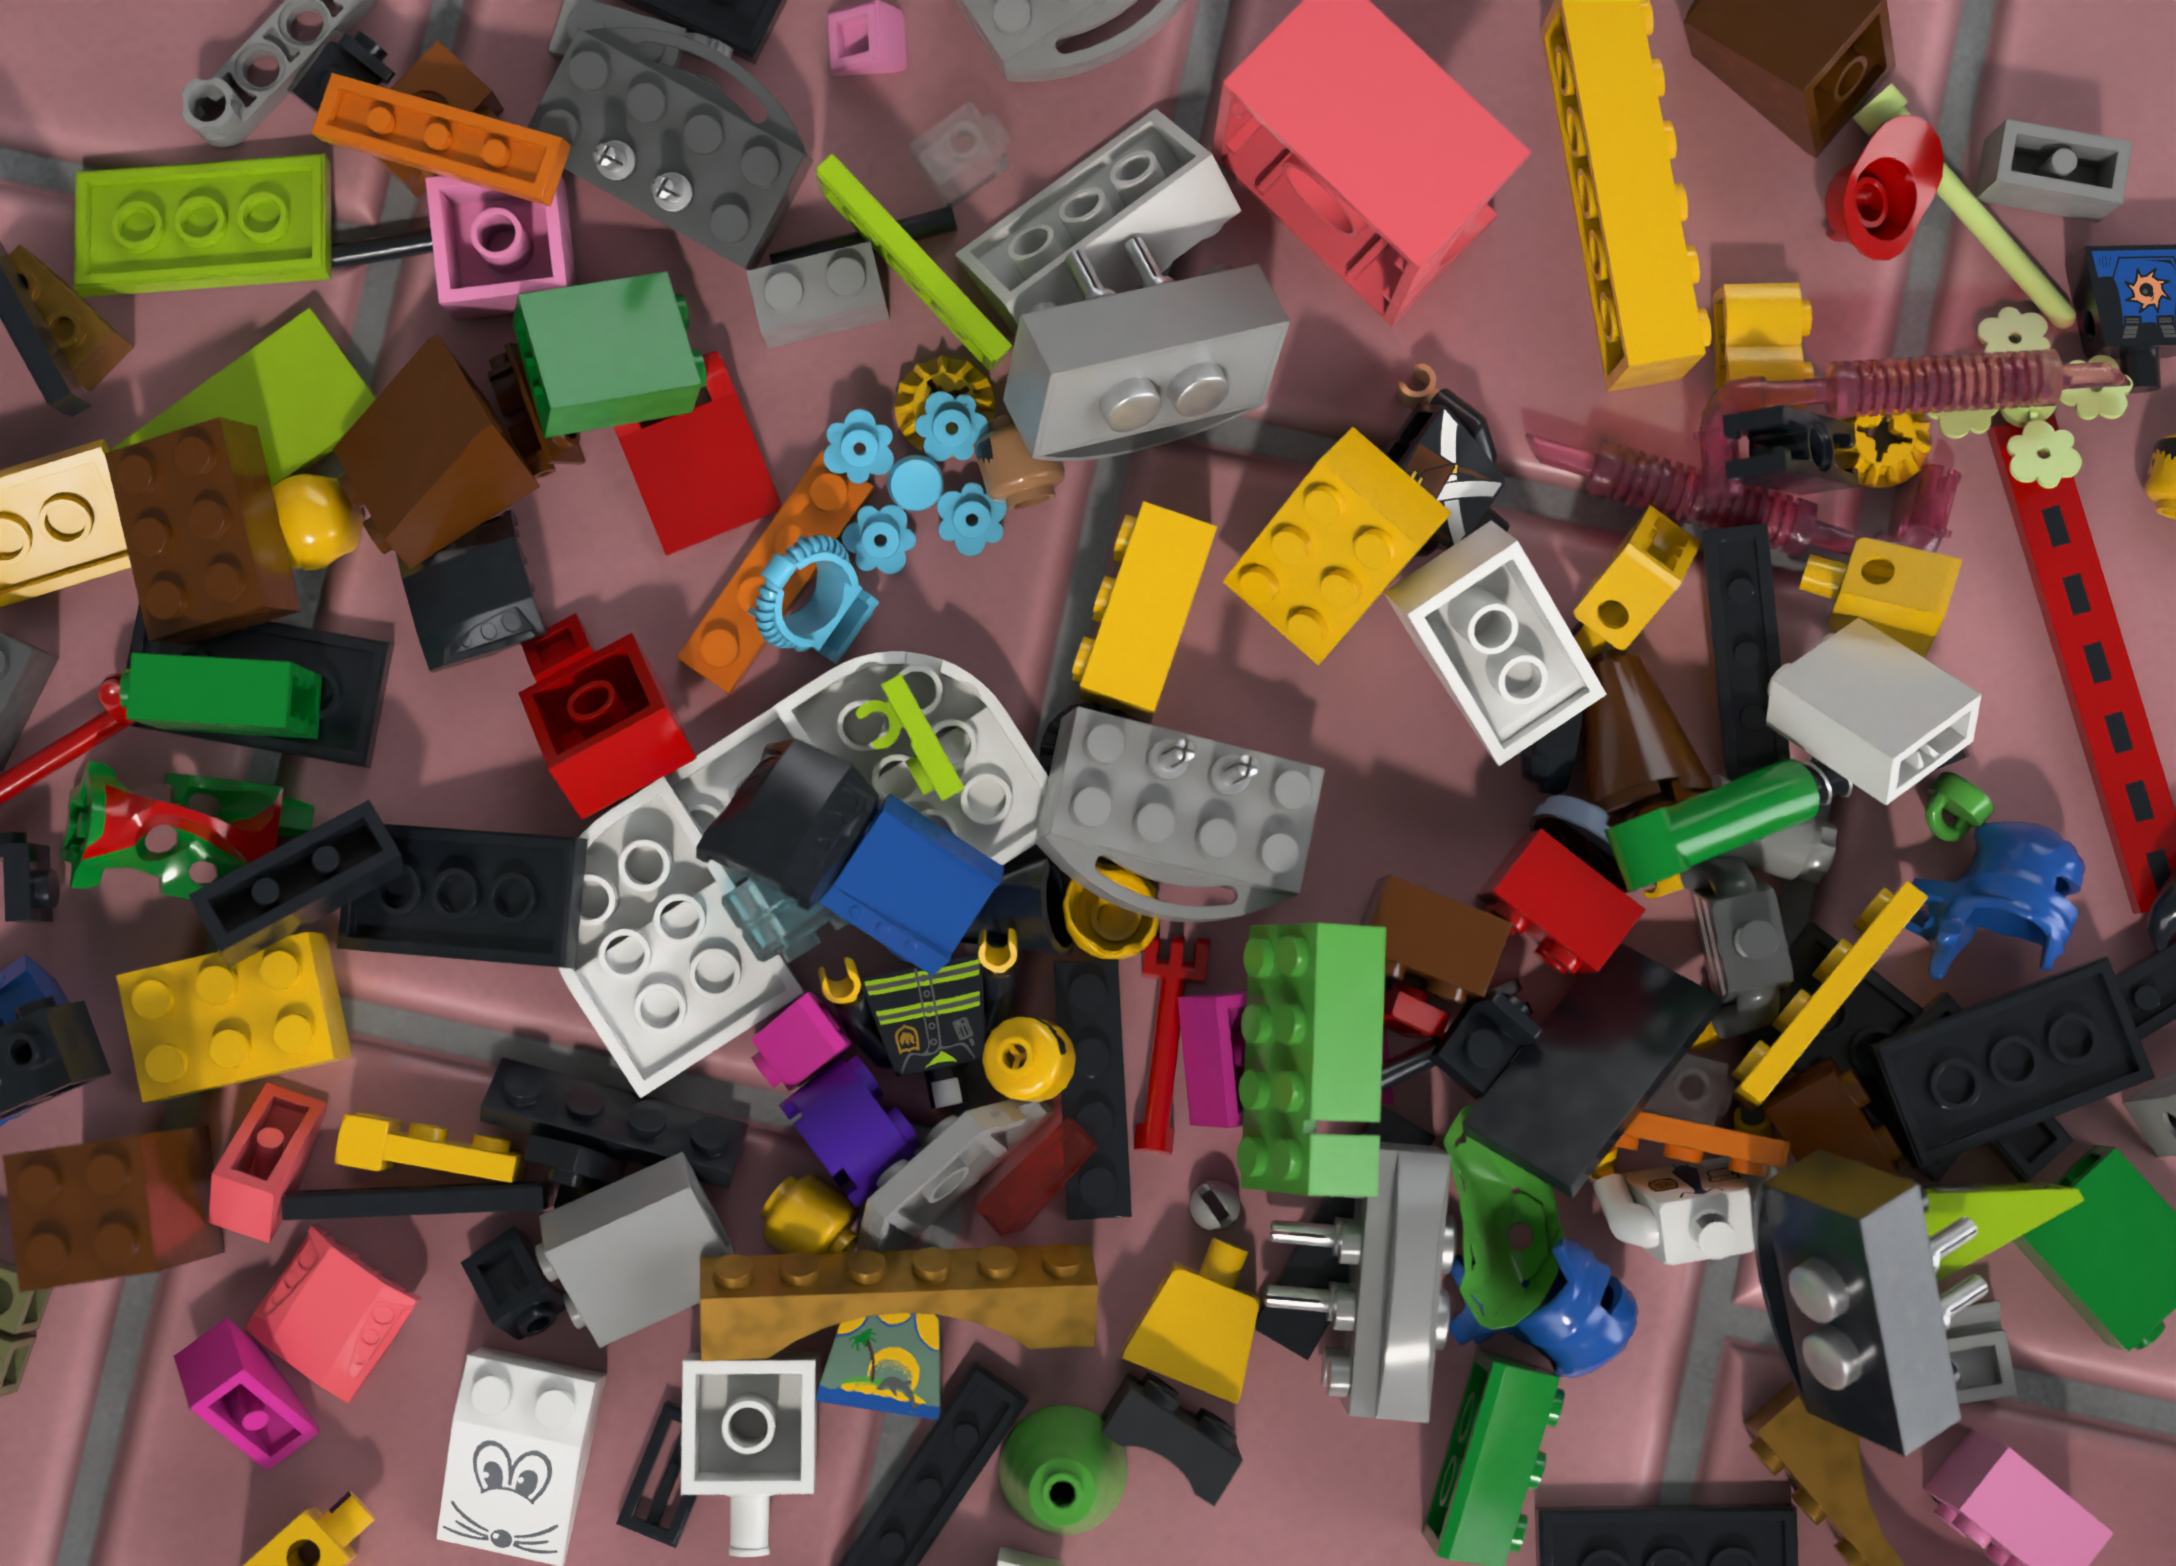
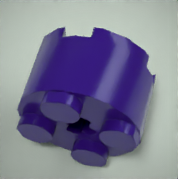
M857 1055L847 1063L840 1057L778 1104L789 1120L801 1113L802 1117L793 1123L838 1186L842 1187L848 1181H852L854 1185L844 1193L855 1207L859 1206L879 1189L877 1181L888 1168L903 1159L908 1160V1162L916 1156L914 1151L922 1146L918 1140L919 1136L897 1107L885 1113L876 1100L884 1094L879 1088V1083Z

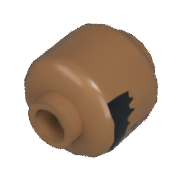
M1010 413L989 422L991 432L984 435L975 445V454L989 498L997 502H1006L1008 510L1029 508L1053 499L1056 496L1054 488L1065 477L1063 462L1032 459Z

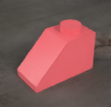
M268 1082L265 1084L211 1173L208 1223L270 1244L283 1221L282 1197H286L287 1193L299 1191L326 1113L327 1102Z

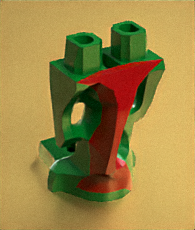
M87 761L81 783L70 790L67 825L64 840L60 847L59 859L71 863L70 888L87 889L100 885L105 869H135L158 877L160 894L190 900L189 894L276 849L277 836L297 838L312 830L314 806L293 798L283 797L284 787L176 773H165L164 785L170 787V802L154 800L136 795L126 789L116 778L115 770L104 763ZM195 793L211 795L219 800L220 809L215 815L203 814L191 809L188 805L189 798ZM159 825H169L177 832L176 843L168 851L158 853L149 851L145 846V838L148 833ZM199 861L213 864L216 871L213 881L197 883L192 880L189 874L192 864Z

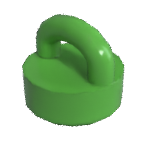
M1949 771L1940 773L1927 790L1931 798L1925 809L1926 823L1931 832L1943 841H1957L1963 838L1971 827L1976 829L1977 826H1981L1994 812L1993 803L1985 793L1965 778ZM1942 809L1957 819L1952 826L1944 822Z

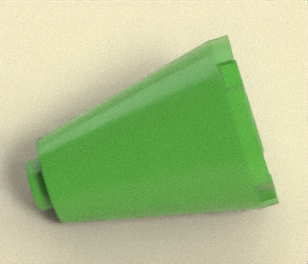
M1048 1405L1026 1415L1008 1434L999 1459L1000 1486L1009 1507L1030 1527L1052 1535L1079 1534L1099 1525L1118 1505L1127 1481L1126 1454L1123 1446L1118 1445L1101 1433L1105 1421L1101 1420V1416L1098 1413L1071 1405ZM1058 1481H1067L1072 1486L1060 1488L1053 1484Z

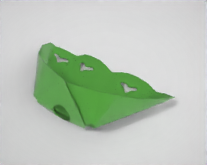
M1468 1105L1460 1111L1443 1140L1447 1153L1451 1155V1169L1460 1197V1212L1463 1223L1465 1272L1459 1291L1479 1324L1493 1330L1516 1325L1540 1306L1558 1274L1559 1264L1552 1249L1558 1240L1563 1239L1564 1229L1560 1226L1557 1203L1552 1186L1466 1135L1464 1143H1460L1456 1147L1454 1146L1456 1140L1462 1136V1122L1474 1108ZM1518 1187L1520 1193L1513 1194L1512 1188ZM1519 1223L1529 1225L1533 1232L1531 1245L1522 1250L1514 1249L1508 1240L1510 1229ZM1471 1247H1472V1252H1473V1256H1474V1259H1475V1264L1473 1265L1472 1268H1471V1263H1472ZM1523 1281L1531 1282L1527 1288L1522 1287L1521 1284ZM1471 1294H1472L1480 1303H1482L1484 1316L1482 1315V1313H1481V1311H1480L1479 1305L1475 1302V1300L1473 1299V1297L1471 1296Z

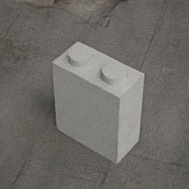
M683 1152L539 1216L543 1243L535 1246L538 1262L546 1278L550 1282L559 1279L566 1290V1293H563V1300L573 1324L577 1329L587 1326L599 1348L699 1304L700 1257L736 1254L735 1246Z

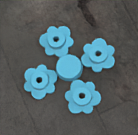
M936 391L930 394L925 402L926 414L920 415L915 421L916 432L920 436L925 437L923 448L928 457L909 455L901 458L894 465L893 453L887 447L893 438L892 431L887 425H876L875 419L869 411L855 409L846 416L844 424L835 422L828 427L826 435L831 444L825 449L823 456L826 467L831 472L837 474L847 472L849 480L856 484L865 482L870 473L883 475L889 471L887 488L890 497L897 504L885 505L879 511L871 505L863 506L857 513L858 522L850 523L845 527L842 533L843 544L848 551L856 554L855 561L861 570L871 571L877 566L880 571L886 574H894L904 567L906 563L905 551L911 550L916 544L914 532L906 528L908 519L904 509L913 512L929 509L937 502L938 513L943 518L938 526L940 537L946 541L955 540L958 551L966 556L979 554L984 549L986 541L995 543L1002 538L1004 531L999 521L1006 514V502L993 501L976 482L965 484L961 489V493L951 490L942 494L944 478L941 469L934 462L945 461L952 455L958 460L969 459L974 452L973 444H976L984 435L989 433L988 421L982 414L975 412L976 403L970 395L961 394L954 399L951 394L945 391ZM949 422L957 424V429L953 433H948L945 429ZM856 443H863L865 445L864 452L856 453L853 450ZM969 514H975L977 521L969 524L966 522V517ZM877 535H884L886 541L883 544L875 543L874 539Z

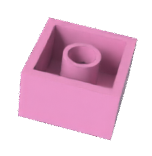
M445 176L425 178L439 304L454 321L512 314L515 310L518 294L577 285L566 183L562 176L551 207Z
M1972 1429L1968 1431L1923 1488L1940 1503L1933 1511L1937 1517L1964 1538L1967 1536L1981 1548L1985 1549L1990 1544L1984 1555L1997 1566H2088L2114 1534L2010 1447Z

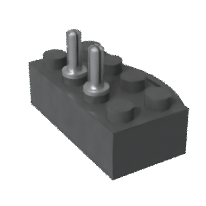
M610 27L587 31L578 28L527 128L562 137L571 145L564 169L747 270L757 269L814 161L798 127L781 103L742 66L721 52L696 40L672 32L650 28ZM647 42L670 46L692 53L717 65L735 77L758 98L768 111L766 120L762 123L753 122L722 91L697 76L665 64L642 60L638 54L640 46Z

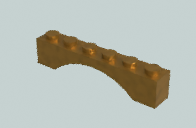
M1056 1243L1047 1246L1006 1247L992 1245L985 1248L957 1249L928 1247L920 1250L897 1251L864 1249L855 1252L810 1254L807 1252H793L778 1255L744 1256L740 1254H727L718 1257H700L701 1361L768 1359L791 1343L823 1328L862 1317L896 1313L937 1314L972 1321L1006 1334L1029 1349L1095 1347L1098 1280L1091 1244L1072 1245Z
M1791 1381L1743 1422L1756 1437L1748 1445L1749 1448L1774 1476L1783 1469L1799 1488L1791 1495V1498L1816 1526L1826 1520L1841 1539L1833 1547L1848 1566H1905L1885 1538L1870 1505L1860 1462L1859 1436L1807 1413L1793 1381Z

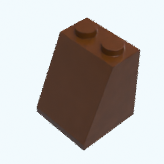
M1694 0L1683 21L1691 55L1802 150L1814 158L1820 155L1896 67L1887 0Z
M439 334L431 337L421 346L333 448L346 471L337 477L341 487L357 509L366 506L371 515L370 518L362 522L370 538L384 555L394 550L410 569L540 487L487 397Z

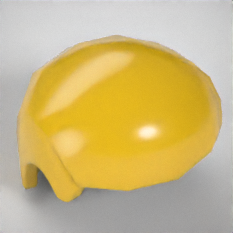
M298 474L288 477L272 487L291 568L304 569L306 571L323 569L337 558L356 549L360 542L364 516L362 509H357L346 495L338 479L315 474Z
M1096 861L1097 871L1115 883L1138 894L1159 900L1156 888L1146 878L1119 865L1102 864ZM1072 878L1069 880L1062 909L1066 930L1079 948L1092 956L1102 959H1125L1136 956L1140 951L1145 950L1155 938L1160 919L1123 909L1085 889Z

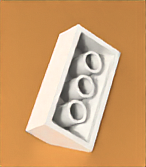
M1155 108L962 248L955 256L1010 331L1016 336L1020 315L1031 306L1040 302H1052L1058 307L1084 301L1065 264V257L1071 251L1080 249L1086 253L1104 289H1111L1116 294L1128 292L1141 285L1123 251L1124 244L1129 239L1140 237L1144 240L1162 273L1171 266L1175 259L1194 245L1219 232L1227 221L1242 210L1213 154Z

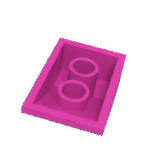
M1247 989L1178 997L1190 1125L1219 1128L1243 1126V1105L1239 1097V1084L1245 1071L1246 1040L1242 1034L1241 1020L1244 1009L1247 1006ZM1383 1027L1382 1062L1389 1059L1387 1029ZM1392 1087L1381 1092V1105L1394 1103Z

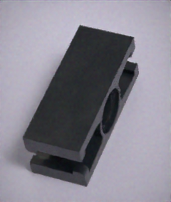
M1785 405L1723 415V431L1727 439L1739 440L1741 439V433L1749 439V458L1725 461L1727 480L1800 496L1859 487L1858 469H1840L1834 464V445L1839 444L1840 449L1844 450L1855 446V424Z

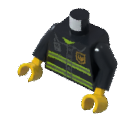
M1009 928L1008 945L1002 948H994L986 942V929L981 930L978 938V954L951 959L934 976L916 966L859 979L856 963L852 958L846 957L844 961L848 976L841 981L828 979L824 968H819L818 975L822 992L827 1000L833 1002L847 1035L877 1067L893 1068L896 1076L924 1071L931 1109L967 1102L969 1099L961 1063L982 1059L984 1044L992 1030L1003 1021L1011 1019L1017 1003L1014 964L1017 959V933L1014 929Z

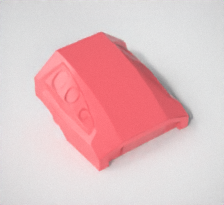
M314 1224L308 1229L306 1238L291 1262L252 1314L244 1329L267 1349L303 1375L349 1404L386 1355L422 1298L413 1291L406 1293V1288L398 1282L382 1276L383 1272L381 1270H374L358 1259L360 1255L352 1252L345 1244L335 1241L336 1238L332 1235L325 1237L328 1230L319 1224Z

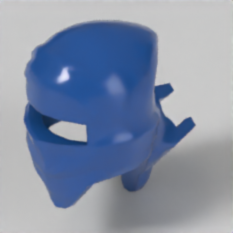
M2001 821L1984 823L1976 827L1974 831L1976 851L1970 868L1959 880L1948 882L1914 878L1912 885L1928 896L1924 904L1929 905V913L1919 909L1904 928L1929 941L1932 954L1928 973L1931 979L1942 980L1954 958L1969 944L1978 927L2000 935L2017 937L2043 946L2039 969L2053 970L2054 960L2064 952V945L2071 937L2073 926L2079 914L2077 908L2064 896L2077 894L2081 891L2085 865L2072 843L2064 840L2053 829L2037 823Z
M1563 1238L1558 1240L1552 1249L1559 1264L1557 1277L1538 1308L1514 1326L1492 1330L1479 1324L1465 1301V1309L1449 1323V1330L1459 1345H1464L1472 1339L1476 1344H1481L1500 1331H1504L1521 1342L1534 1346L1550 1361L1555 1373L1559 1377L1577 1378L1601 1368L1625 1350L1637 1326L1638 1306L1632 1292L1618 1278L1611 1276V1268L1605 1261L1596 1258L1590 1248L1583 1247L1577 1240ZM1456 1255L1450 1273L1460 1288L1465 1272L1464 1258ZM1472 1258L1471 1268L1475 1264L1474 1258ZM1523 1281L1521 1283L1522 1287L1527 1288L1531 1282ZM1471 1294V1296L1473 1297V1299L1475 1300V1302L1479 1305L1480 1311H1481L1482 1315L1484 1316L1482 1303H1480V1302Z

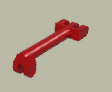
M113 673L108 675L99 688L98 697L106 708L105 711L0 775V805L136 722L126 719L127 708H123L120 701L122 674Z
M1156 933L1155 938L1144 950L1141 977L1161 980L1144 1123L1136 1125L1133 1151H1151L1172 1155L1175 1128L1170 1127L1169 1124L1181 1029L1178 997L1185 995L1186 983L1205 985L1210 939L1197 938L1193 953L1194 962L1182 961L1185 936L1172 934L1169 959L1157 958L1161 946L1160 933Z

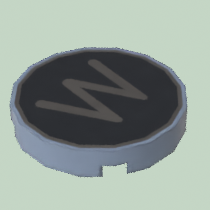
M1555 795L1548 797L1544 804L1541 802L1528 824L1530 831L1543 829L1621 891L1629 893L1604 831L1610 828L1606 823L1611 816L1606 814V811L1600 807L1574 797Z

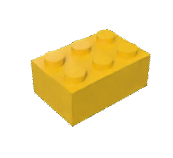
M1352 427L1316 463L1222 582L1319 666L1452 512L1358 430Z
M1144 501L1138 518L1125 515L1114 547L1113 561L1122 563L1117 579L1107 575L1104 576L1093 608L1094 615L1092 620L1101 623L1096 640L1086 636L1083 637L1073 665L1072 680L1080 682L1079 699L1087 702H1096L1102 706L1120 710L1125 715L1148 723L1152 722L1212 547L1217 526Z
M307 931L287 936L227 968L219 952L116 975L142 1103L170 1100L353 1058L326 933Z

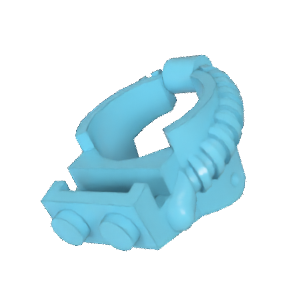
M800 535L797 542L794 543V547L789 546L785 550V555L775 553L760 575L765 579V584L759 588L758 592L761 595L756 598L757 606L755 608L751 606L747 612L755 618L759 633L770 645L778 648H794L797 652H807L812 648L817 653L837 664L840 658L849 650L850 644L863 625L871 619L879 601L871 594L862 590L863 588L858 585L857 574L851 565L849 555L837 539L826 535L808 537ZM815 562L818 570L817 581L811 600L801 610L783 618L782 601L784 591L782 588L796 568L801 570L810 563Z

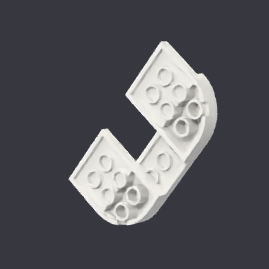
M878 652L846 661L822 674L775 704L771 709L696 756L697 759L680 767L674 773L656 780L594 821L580 835L579 838L588 839L576 967L575 969L559 968V971L572 995L640 1098L805 992L735 884L746 876L713 860L705 863L696 858V847L704 832L728 806L737 790L758 765L767 744L796 738L853 764L879 795L878 809L885 798L892 794L1000 865L1006 864L1036 844L1035 838L1049 777L1005 708L982 682L972 674L948 661L913 652ZM899 674L904 678L965 788L944 801L940 799L936 790L923 795L905 761L916 756L910 745L912 740L904 727L901 728L898 739L891 746L884 749H875L872 742L877 738L883 737L889 731L890 722L888 717L881 712H873L859 720L855 714L857 709L868 701L880 700L888 702L889 699L881 684Z

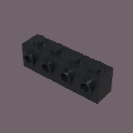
M54 996L44 997L16 1008L14 1011L18 1020L5 1025L3 1019H0V1121L111 1074L84 1000L57 1005Z

